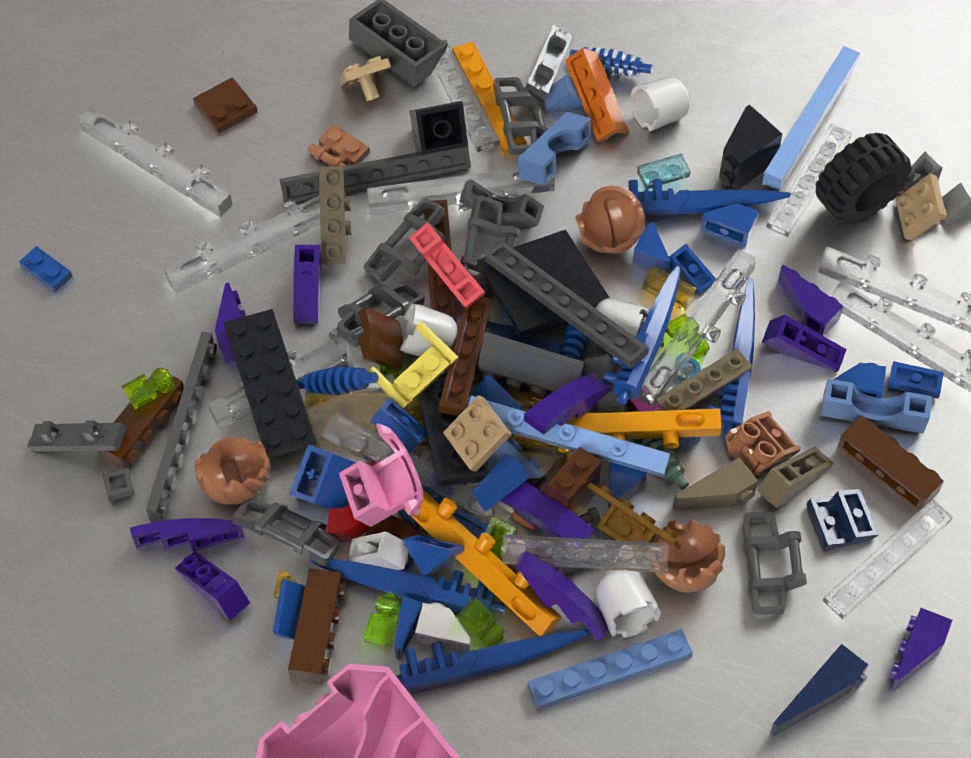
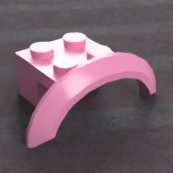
M379 423L376 424L378 433L393 449L394 454L374 466H370L360 460L339 473L354 519L370 527L406 507L408 515L415 516L419 514L423 500L421 482L408 451L390 428Z

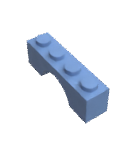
M565 112L519 156L517 161L519 178L545 185L556 174V154L565 150H580L591 139V118Z
M828 379L823 393L820 416L855 422L862 415L867 420L873 421L877 426L924 434L930 419L932 396L905 392L894 398H875L860 392L852 382Z

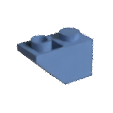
M513 438L509 441L506 440L488 459L489 467L493 469L505 455L515 457L529 474L527 479L540 478L543 475L539 471L542 466L532 456L526 459L520 453L523 448Z

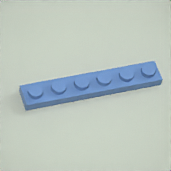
M680 629L527 682V686L536 709L539 710L691 658L693 652L683 630Z

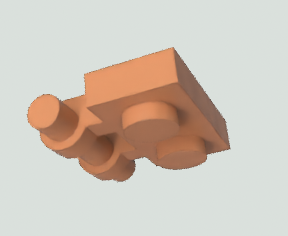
M334 124L319 138V145L321 146L318 147L312 143L308 147V152L313 154L316 160L319 162L323 161L329 166L343 167L347 166V163L350 165L359 164L370 154V148Z

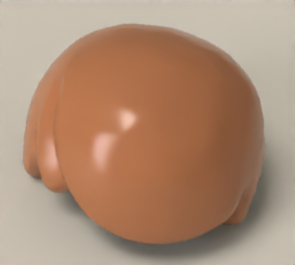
M606 186L596 190L592 194L590 201L583 203L582 212L575 216L583 244L598 253L615 254L627 251L639 241L645 230V214L641 203L631 191L619 186Z
M240 437L221 439L209 449L208 453L201 454L200 458L195 460L194 463L195 474L200 488L210 499L221 504H240L247 499L255 498L265 487L266 481L269 479L270 461L264 445L259 440L254 445L251 441Z
M677 519L669 521L667 528L678 535L676 540L681 544V548L677 550L657 536L650 547V562L655 574L664 584L680 592L694 593L709 588L717 581L718 575L723 570L725 545L720 543V535L714 533L711 526H701L695 520H690L689 523L684 525L676 524Z

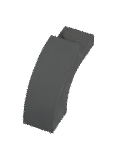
M472 179L465 182L459 201L470 209L473 207L474 199L482 195L502 203L501 225L513 226L524 230L539 224L544 205L526 193L514 198L502 197L490 192ZM481 204L478 218L493 223L494 209Z
M589 352L580 358V361H583L585 364V376L593 373L604 380L606 371L616 373L608 354ZM607 382L612 386V390L594 405V412H625L624 405L618 403V396L614 395L613 383Z

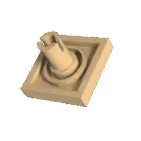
M379 56L368 60L362 67H359V64L346 67V70H343V74L338 78L340 87L360 82L366 102L379 98L380 95L373 77L383 74L391 67L388 58L381 60Z
M931 173L896 198L904 238L910 241L937 222L941 223L947 217V210L944 207L938 178Z
M479 395L443 432L468 468L475 472L512 435L485 398Z

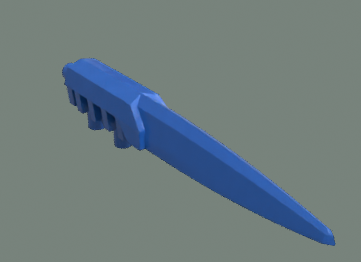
M662 179L652 180L653 191L644 189L643 192H638V180L628 181L629 191L639 200L645 215L701 213L735 203L743 206H753L785 199L791 195L790 192L764 190H679L674 195L673 188H668V191L662 190Z
M679 265L675 266L661 288L636 337L649 347V354L631 369L613 356L612 362L621 364V371L618 370V373L605 372L604 381L613 383L614 395L618 396L617 402L625 405L628 399H637L658 352L677 294L681 273Z
M748 277L736 325L732 351L738 349L752 365L755 341V295L753 279ZM752 368L714 393L721 395L719 407L707 405L706 409H720L721 429L724 430V439L729 430L744 423Z
M310 559L312 564L328 571L341 572L343 577L400 597L407 596L427 604L433 602L440 603L454 612L488 619L491 612L503 615L505 613L506 604L494 601L495 594L490 590L487 591L488 588L480 580L477 588H472L470 583H466L465 586L461 585L464 573L459 570H454L451 582L445 581V577L440 576L436 583L431 576H421L370 564L331 559L326 566H321Z
M589 629L545 635L464 652L460 659L456 651L445 655L442 642L431 644L434 658H424L421 661L417 660L415 648L404 650L407 664H400V675L395 676L408 692L455 682L536 658L585 637Z

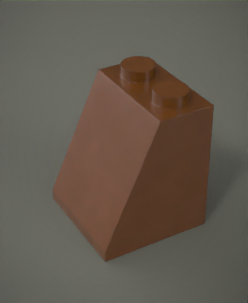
M579 447L557 459L534 487L566 507L575 515H578L595 496L587 485L591 482L595 486H599L602 461Z

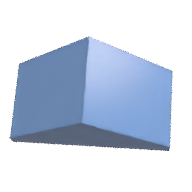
M568 75L554 83L546 98L543 99L546 113L584 109L574 82Z

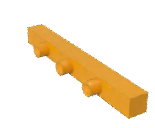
M720 409L583 414L579 418L573 416L566 422V424L625 441L626 439L663 438V447L666 449L678 448L679 437L721 436ZM515 434L517 443H541V441ZM558 447L559 452H572L571 450Z
M422 488L423 500L419 514L411 517L435 539L464 546V552L457 556L456 559L540 637L550 634L562 616L552 607L547 608L536 592L529 587L530 584L520 571L516 575L490 551L495 544V540L490 535L482 533L477 539L452 516L457 509V505L452 500L444 498L441 504H439Z

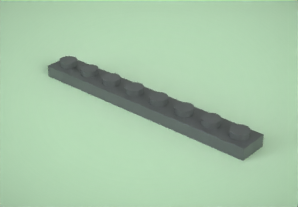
M462 147L422 155L421 152L343 166L344 191L350 192L471 168L469 148ZM319 171L279 179L284 204L320 197Z
M501 241L485 254V261L630 369L649 354L648 346L505 242Z
M201 332L146 507L150 522L161 521L163 514L168 512V496L170 491L175 489L176 470L182 466V451L184 445L187 446L190 440L189 428L191 423L196 421L197 402L203 398V383L210 376V360L215 358L217 352V344L214 343L212 333Z

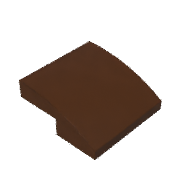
M364 307L358 312L365 332L358 337L364 359L399 372L402 370L404 351H400L403 344V336L399 321Z

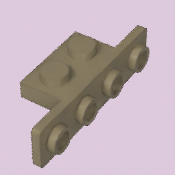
M342 166L319 167L321 261L323 265H345L347 235H352L351 221H347V211H351V198L346 196L344 191V168Z
M735 349L658 397L656 403L663 411L688 410L750 371L752 365L738 349Z

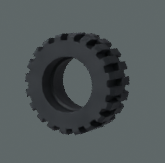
M877 132L866 134L865 137H859L855 139V142L847 144L841 152L836 153L833 156L834 158L825 165L824 171L818 176L819 180L816 181V197L838 222L847 225L856 224L858 221L863 222L868 217L877 214L879 210L884 209L891 200L893 201L897 197L898 192L902 191L905 187V182L910 178L912 170L911 161L888 135Z

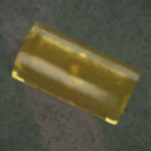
M653 266L644 279L642 289L658 296L670 274ZM679 279L674 306L686 311L696 297L698 288Z

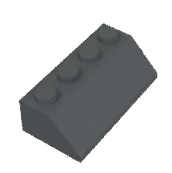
M376 0L349 19V40L374 58L379 56L381 60L388 58L391 66L389 69L414 87L431 75L448 46L447 43L386 0Z
M488 332L484 334L477 366L478 372L482 375L483 379L491 375L495 380L506 382V385L510 388L520 390L523 387L529 389L530 393L536 396L545 397V395H550L564 385L585 376V364L583 361Z

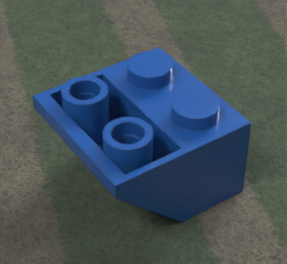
M308 444L290 495L327 509L347 507L349 501L339 473L356 462Z

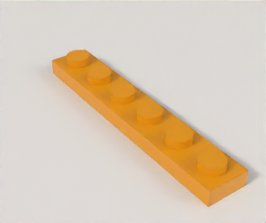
M474 41L453 47L452 54L504 155L508 154V144L503 132L504 122L500 106L496 103L492 75ZM524 136L513 137L515 145H526Z

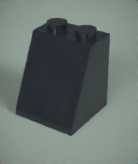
M462 101L409 110L412 133L422 155L468 147Z
M750 104L744 109L723 149L719 178L724 185L729 186L732 190H739L767 169L780 148L783 135L782 132Z

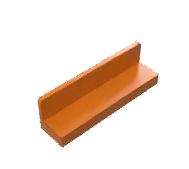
M582 48L565 59L587 117L591 118V127L597 141L603 142L617 132L628 134L629 129L598 53Z

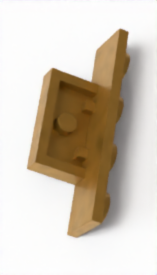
M591 482L587 485L595 495L611 505L596 527L642 558L656 536L677 550L681 548V544L676 540L678 535L665 526L661 530L654 525L656 520L644 512L641 515L633 511L634 506L623 498L619 501L611 496L613 492L601 483L598 487Z

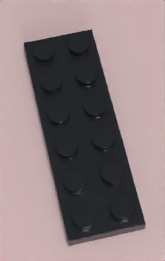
M273 309L224 322L260 441L265 447L268 458L306 448L308 444L311 446L316 445V439Z
M417 359L411 360V365H412ZM448 369L417 397L438 487L478 483L490 472L488 460L476 472L470 470L443 433L458 417L438 412ZM470 392V395H469L467 407H468V404H469V401H470V398H471V392Z

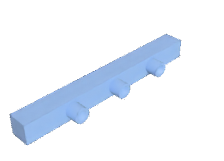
M846 46L842 47L765 170L762 184L778 191L781 190L857 67L860 52Z
M471 396L468 406L476 397ZM487 401L510 433L571 451L581 447L596 458L660 477L665 475L670 458L669 453L566 423L562 426L556 424L543 435L524 421L525 411Z

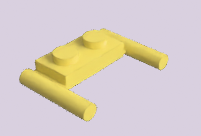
M423 321L415 329L432 346L395 379L393 384L374 366L368 371V373L376 372L378 374V382L376 384L403 410L459 358Z

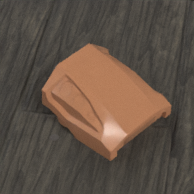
M769 411L751 417L738 427L729 430L725 436L729 454L734 460L740 457L754 475H759L763 470L778 462L793 457L801 450L800 446L796 445L772 418V414Z

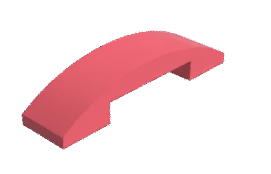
M428 222L409 237L466 309L485 294V291Z

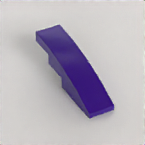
M593 373L580 377L551 393L524 413V421L544 435L556 424L562 426L573 416L576 418L581 417L612 390V386Z
M523 482L501 500V502L530 525L536 524L552 538H560L576 552L580 550L595 531L593 527L566 507L526 482Z
M183 518L130 527L136 548L162 541L164 550L190 543L194 552L245 538L242 527L233 524V520L216 518Z
M527 551L521 552L516 567L545 606L550 608L557 604L572 625L582 620L596 640L605 637L608 626L602 612L594 602L572 581L552 566Z

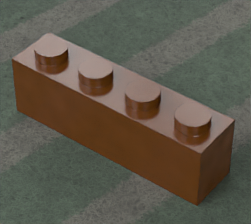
M157 367L113 422L122 423L126 427L119 451H98L100 457L121 469L128 468L131 464H134L138 460L142 449L146 444L148 445L153 441L157 430L161 425H165L168 422L171 412L176 406H179L184 390L183 381Z
M861 415L840 437L838 444L840 450L917 512H920L939 493L944 482L939 474L922 464L916 455L908 453L893 437L887 436L879 430L873 421L867 420Z
M309 568L288 666L290 680L323 684L325 675H330L332 659L328 657L330 649L334 650L336 646L337 633L333 632L335 624H340L342 608L338 607L340 599H345L347 583H343L341 572Z

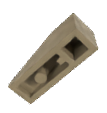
M814 446L771 468L758 491L769 503L777 508L792 500L831 468L834 463Z
M739 457L675 494L672 507L676 511L734 506L741 501L744 503L752 499L756 494L758 480Z

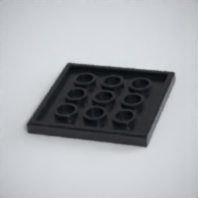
M566 229L513 247L514 250L594 308L602 300L610 298ZM485 257L477 260L479 270L520 337L565 321L485 261Z

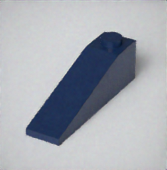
M841 644L774 721L770 733L776 736L846 696L853 687L858 690L868 677L865 675L869 664Z

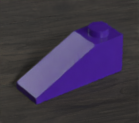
M785 314L769 321L762 343L784 355L834 372L839 371L847 350Z

